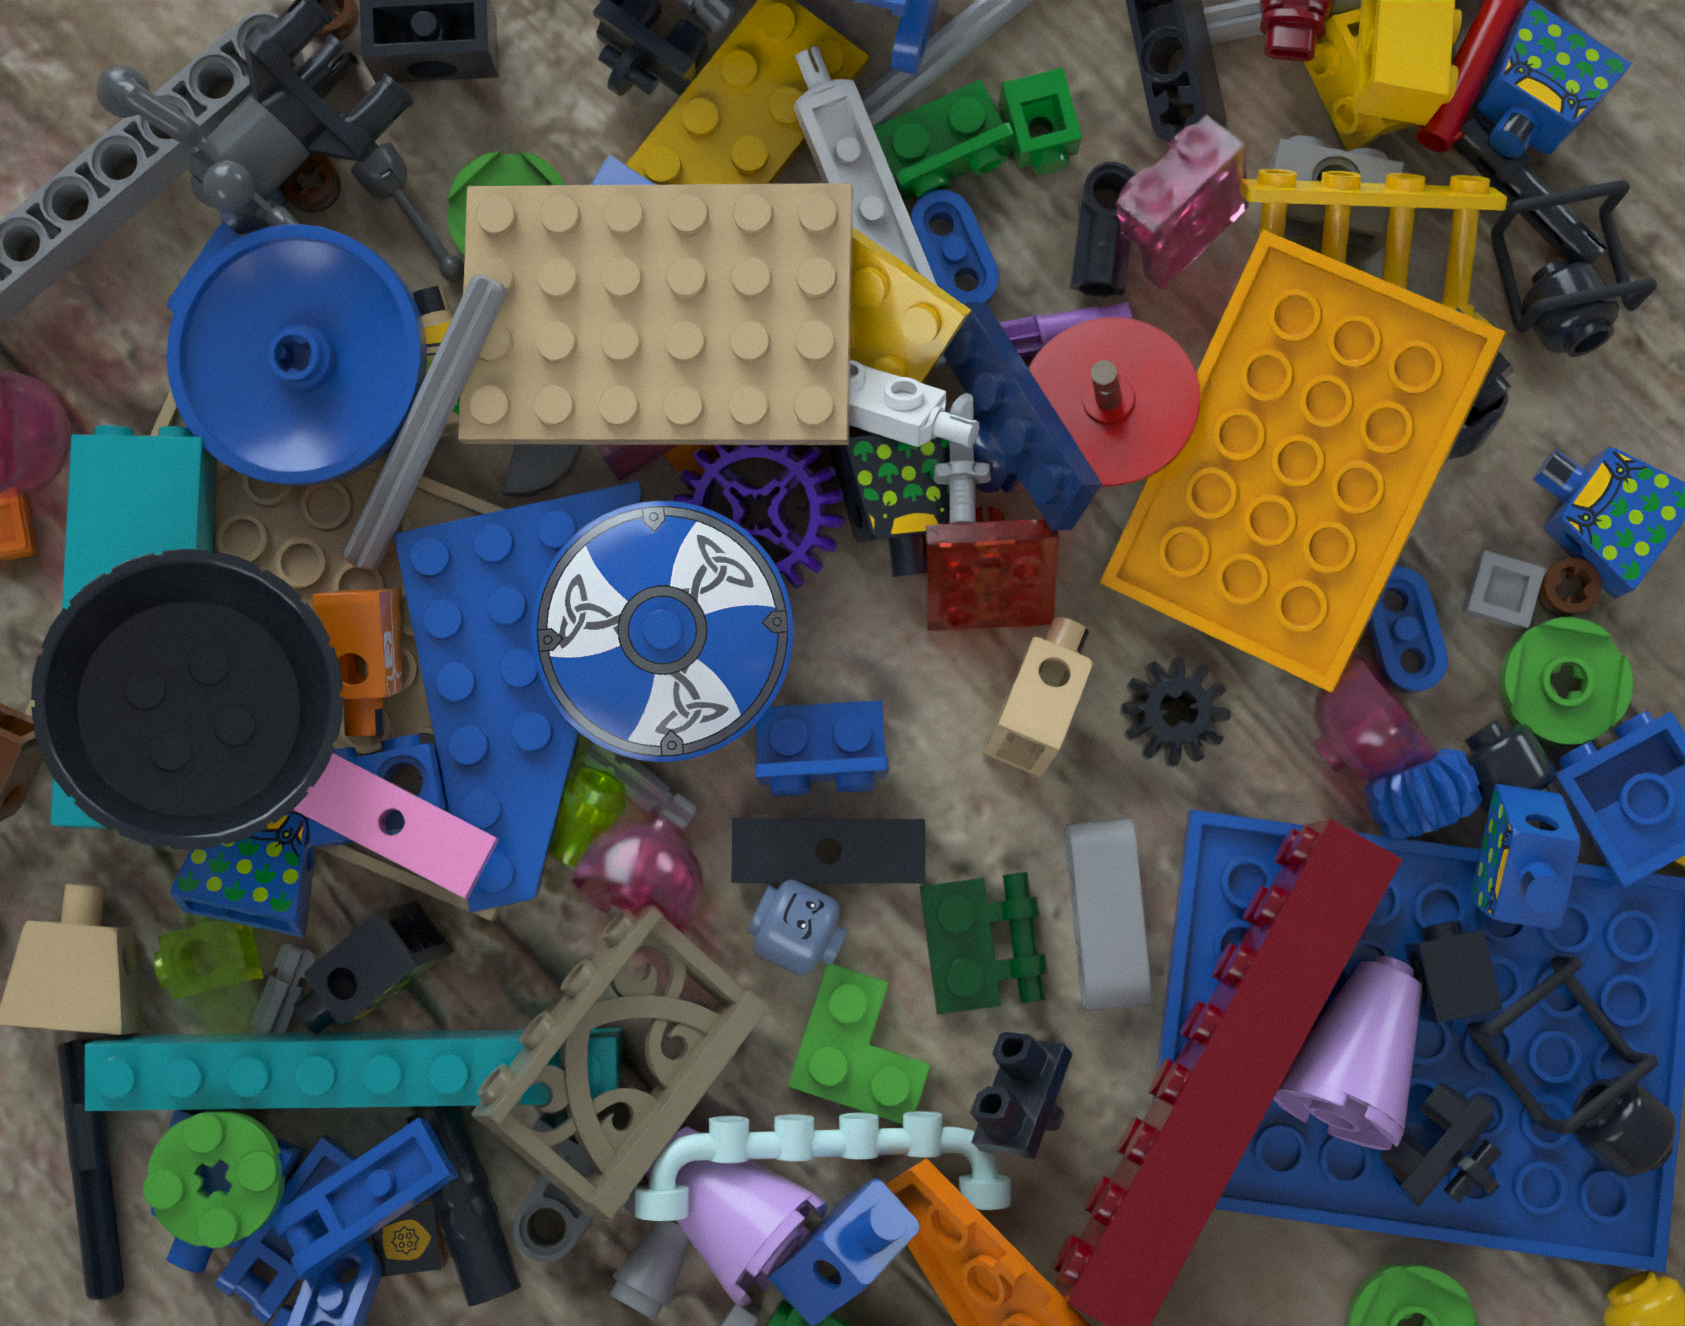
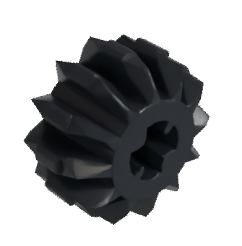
M1175 657L1171 660L1168 668V677L1157 662L1154 661L1145 667V671L1150 685L1140 679L1133 678L1126 686L1128 691L1142 702H1126L1120 705L1119 713L1125 717H1139L1140 720L1139 724L1133 725L1124 732L1128 741L1135 740L1145 733L1150 740L1143 747L1141 756L1147 760L1153 758L1158 753L1161 745H1164V759L1168 767L1179 765L1182 747L1194 763L1204 759L1205 753L1200 739L1214 746L1221 744L1224 739L1221 732L1210 725L1209 722H1224L1231 717L1229 709L1211 707V701L1226 692L1222 683L1215 684L1205 691L1200 684L1207 677L1209 669L1203 664L1199 665L1189 678H1185V662L1182 657ZM1176 698H1179L1187 705V708L1181 713L1189 714L1188 722L1181 720L1177 724L1169 726L1162 718L1168 711L1160 710L1161 702L1169 704Z

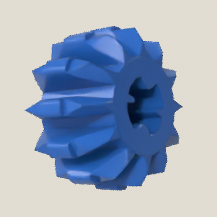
M1448 748L1436 752L1429 751L1421 756L1409 758L1402 763L1392 765L1389 769L1376 773L1365 786V791L1370 801L1367 805L1374 822H1378L1383 836L1399 840L1410 836L1418 837L1430 831H1438L1446 825L1458 823L1460 818L1472 815L1483 800L1477 786L1480 782L1473 765L1469 766L1464 751Z

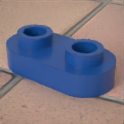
M934 190L926 193L914 205L911 213V222L937 286L964 305L966 302L987 303L988 305L996 293L999 272L969 204L962 196L950 190ZM936 219H944L951 224L952 231L947 235L939 236L931 231L929 225ZM969 274L976 279L978 286L972 291L965 292L957 288L954 280L959 275Z
M1395 566L1367 626L1378 666L1384 680L1397 691L1419 693L1435 686L1443 678L1448 665V655L1426 581L1419 573L1410 568ZM1386 591H1395L1401 596L1403 606L1400 612H1393L1386 608L1383 601ZM1404 651H1411L1419 658L1420 666L1416 673H1409L1401 666L1400 658Z
M365 1240L337 1257L335 1262L322 1272L304 1279L287 1326H364L382 1274L380 1259ZM353 1267L359 1268L357 1276L351 1282L341 1283L342 1276L348 1269Z

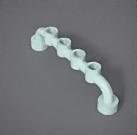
M906 1112L903 1114V1128L879 1129L878 1115L846 1113L839 1115V1130H814V1117L797 1114L779 1115L775 1117L774 1131L749 1132V1119L745 1117L718 1116L709 1119V1133H695L679 1137L665 1146L652 1164L649 1184L640 1185L635 1188V1217L650 1221H672L688 1217L689 1188L676 1184L675 1181L681 1167L692 1161L709 1160L717 1163H741L749 1159L775 1158L782 1161H807L814 1157L873 1159L877 1158L878 1155L937 1157L945 1153H957L966 1157L972 1167V1174L959 1177V1191L976 1209L980 1210L1004 1209L1011 1206V1178L998 1174L994 1152L979 1151L971 1143L975 1132L958 1127H942V1114L937 1112Z

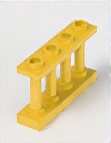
M1283 169L1258 170L1257 179H1241L1240 193L1246 201L1262 203L1259 236L1262 230H1266L1282 238L1285 237L1288 203L1326 205L1321 254L1346 264L1351 207H1389L1382 280L1407 289L1415 209H1453L1443 301L1437 303L1454 310L1459 307L1464 314L1491 325L1478 312H1474L1473 305L1468 304L1479 211L1506 210L1507 196L1497 189L1489 187L1490 179L1480 176L1456 175L1450 177V186L1425 185V176L1391 173L1386 175V183H1361V174L1346 171L1322 172L1321 181H1296L1297 172Z

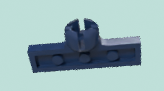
M966 302L965 306L972 311L943 355L965 392L973 396V420L979 422V432L973 444L974 462L988 463L991 469V480L988 483L976 484L975 489L991 493L997 492L1001 488L1008 493L1012 492L1022 482L1051 531L1072 530L1103 484L987 303Z

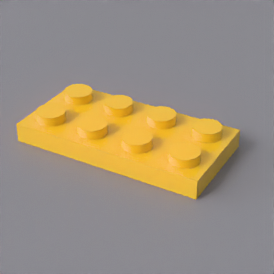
M758 0L625 165L655 185L774 184L807 143L793 106L809 89L794 57L803 50L807 49L809 52L811 47L819 46L831 80L844 79L856 82L869 65V55L795 0Z

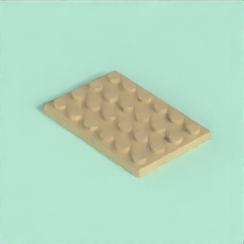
M852 184L467 186L463 294L471 277L481 274L491 277L507 288V295L460 393L458 439L463 444L849 445L853 241Z

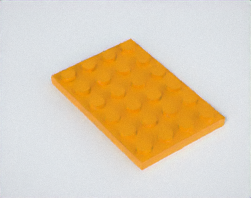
M1262 230L1196 373L1200 390V409L1193 434L1184 449L1168 466L1148 477L1100 584L1334 693L1507 336L1506 331L1266 230Z

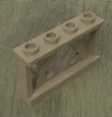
M654 905L636 908L632 911L626 908L610 921L601 934V939L606 942L591 962L588 959L581 961L568 974L560 987L565 993L564 997L550 1014L547 1011H543L526 1027L519 1039V1042L524 1046L508 1067L505 1064L499 1065L484 1080L477 1091V1096L482 1101L471 1114V1116L488 1127L570 1198L569 1201L588 1217L608 1220L613 1218L769 1008L751 990L745 991L666 920L663 917V913ZM639 947H655L664 954L667 960L669 978L662 996L652 995L657 986V973L651 963H646V974L639 981L631 978L628 973L630 957ZM686 974L718 1001V1004L712 1011L695 1003L678 999L683 989ZM611 984L613 991L618 997L597 1001L608 985ZM651 1019L645 1037V1056L648 1067L658 1082L650 1094L638 1089L616 1088L600 1093L591 1099L587 1070L590 1030L619 1020ZM667 1022L675 1024L669 1030L666 1040L678 1037L684 1046L675 1060L666 1058L661 1049V1041ZM560 1048V1068L547 1065ZM538 1082L547 1087L549 1098L546 1104L535 1108V1110L553 1113L565 1108L568 1119L558 1127L545 1132L534 1131L527 1127L520 1114L522 1095L530 1086ZM621 1102L628 1107L630 1120L619 1131L612 1124L613 1114L606 1115L600 1122L596 1115L608 1106ZM574 1134L593 1169L584 1178L549 1147L566 1140Z

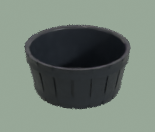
M176 549L162 551L160 555H155L154 552L125 561L111 568L112 572L107 575L105 572L86 584L69 601L71 605L67 609H62L50 626L41 646L44 649L42 655L38 654L31 691V700L35 701V707H31L33 727L40 751L46 754L44 761L54 780L68 797L72 796L76 800L74 804L91 819L111 831L113 829L119 831L118 835L142 844L161 848L165 845L171 846L170 849L196 850L218 847L217 844L221 843L227 845L246 839L268 828L267 825L273 822L275 824L291 812L308 795V788L314 787L325 771L335 749L332 747L333 741L338 739L343 715V697H340V691L343 690L341 668L334 647L329 645L331 639L320 618L307 602L304 604L300 600L302 598L300 594L267 569L264 572L259 569V565L238 556L217 551L215 554H209V550Z

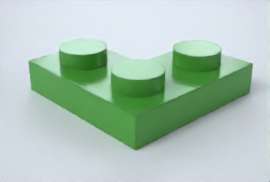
M835 964L826 965L788 1087L869 1114H875L903 1124L904 1113L917 1110L931 1064L869 1044L889 982Z

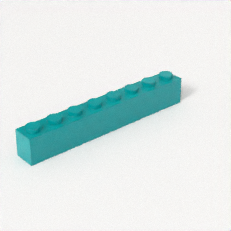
M593 1028L590 1030L587 1070L591 1099L605 1091L623 1088L622 1028ZM525 1029L320 1032L318 1034L313 1032H288L272 1034L107 1035L85 1044V1111L478 1106L482 1101L477 1096V1091L481 1084L499 1065L505 1064L508 1067L524 1047L519 1042V1039ZM560 1048L547 1065L560 1068ZM540 1082L533 1084L522 1095L520 1105L546 1104L549 1098L547 1087Z

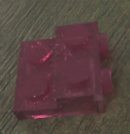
M1208 115L1197 124L1190 125L1179 132L1166 147L1164 156L1153 167L1146 168L1134 175L1125 184L1116 201L1121 233L1139 247L1144 276L1161 291L1249 207V202L1240 193L1241 179H1247L1244 144Z

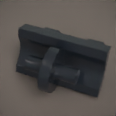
M601 0L593 10L594 16L600 20L596 31L597 38L607 44L599 54L598 60L612 69L607 87L616 95L623 96L633 86L650 95L660 81L681 96L696 78V67L699 65L707 49V35L690 21L680 19L664 39L650 29L662 14L661 4L657 0H617L615 4L610 0Z
M1003 1032L999 1034L992 1053L996 1063L999 1065L993 1085L986 1086L982 1091L977 1092L970 1114L978 1123L971 1143L982 1152L1006 1151L1025 1158L1035 1159L1044 1132L1060 1129L1065 1113L1055 1102L1073 1053L1063 1043L1038 1041L1029 1034Z
M1441 1082L1419 1109L1424 1117L1445 1133L1430 1152L1404 1131L1398 1147L1392 1144L1390 1150H1383L1380 1153L1381 1160L1402 1183L1400 1187L1403 1195L1418 1208L1453 1167L1458 1173L1443 1191L1457 1203L1462 1201L1474 1185L1489 1196H1492L1500 1187L1499 1183L1487 1172L1501 1154L1493 1144L1485 1140L1471 1157L1465 1154L1494 1120L1495 1116L1492 1114L1494 1107L1479 1095L1471 1101L1462 1093Z

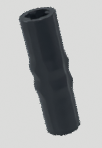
M438 1106L407 1117V1124H410L417 1118L429 1121L459 1176L430 1195L429 1198L437 1211L439 1228L448 1244L468 1307L485 1303L519 1289L521 1283L500 1223L498 1206L490 1193L487 1174L479 1161L462 1107Z

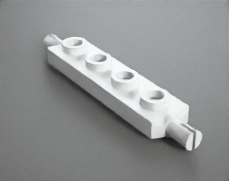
M819 46L811 47L809 52L807 49L801 51L794 58L798 62L809 90L795 102L793 110L823 183H851L853 188V227L937 285L854 80H831ZM942 355L934 368L947 362L944 355Z
M850 360L849 425L916 447L936 437L965 445L967 448H971L972 444L975 443L979 432V422L945 412V390L922 384L912 378L893 375Z

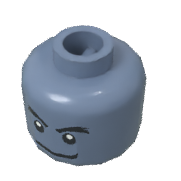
M793 879L784 881L778 889L768 885L746 931L755 936L753 949L758 956L801 976L812 972L820 960L832 965L847 934L846 929L837 925L840 916L838 901Z

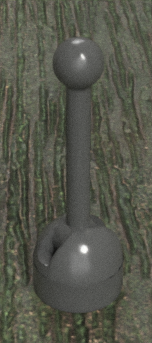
M392 143L379 145V148L364 163L356 162L351 169V173L362 188L371 195L382 198L393 197L441 263V275L449 281L460 279L464 274V263L458 257L450 256L402 190L407 180V167L403 158Z

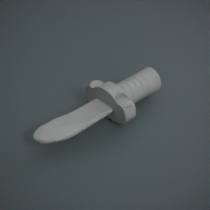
M969 393L959 396L952 405L950 414L973 421V396ZM949 441L950 462L934 466V482L949 485L950 527L957 530H968L976 526L975 485L988 483L991 480V469L988 463L974 462L973 444L971 448H967L965 445Z

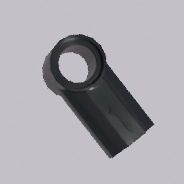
M1104 162L1094 167L1087 175L1078 202L1079 218L1070 289L1080 291L1084 295L1107 297L1123 295L1125 293L1135 206L1140 195V182L1135 172L1127 165L1118 162ZM1101 188L1113 189L1121 195L1124 205L1117 209L1104 208L1096 202L1093 193Z

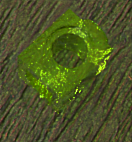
M216 920L157 936L160 951L154 953L155 973L160 986L164 990L169 989L171 1000L191 998L264 979L252 926ZM203 941L210 943L217 953L216 968L207 977L198 974L192 963L193 952Z

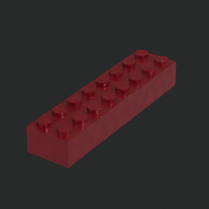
M1332 819L1305 824L1300 832L1293 828L1287 834L1274 858V863L1282 866L1269 889L1261 885L1245 910L1243 920L1250 923V926L1238 946L1232 943L1226 946L1213 969L1211 977L1219 982L1208 1003L1205 1004L1198 1000L1184 1021L1180 1035L1187 1038V1041L1175 1062L1166 1058L1151 1082L1148 1093L1156 1098L1144 1120L1135 1116L1125 1129L1116 1149L1124 1157L1112 1179L1102 1175L1097 1181L1084 1208L1085 1211L1092 1214L1079 1238L1073 1234L1067 1237L1055 1258L1052 1269L1059 1273L1055 1285L1069 1305L1106 1326H1151L1403 859Z

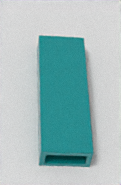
M116 425L95 426L94 435H71L62 609H67L71 605L69 601L86 584L104 572L107 575L112 572L111 568L132 558L154 552L155 555H160L162 551L176 549L209 550L208 553L213 554L218 459L203 447L202 437H194L187 427L179 426L158 428V436H134V429ZM53 778L51 826L107 829L91 819L75 805L74 802L76 800L72 796L68 797Z

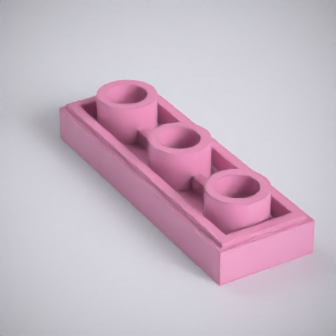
M332 753L325 771L315 786L308 788V795L293 809L465 899L469 898L499 841V838L335 753ZM398 810L403 814L405 824L400 833L391 835L386 829L385 821L391 812Z

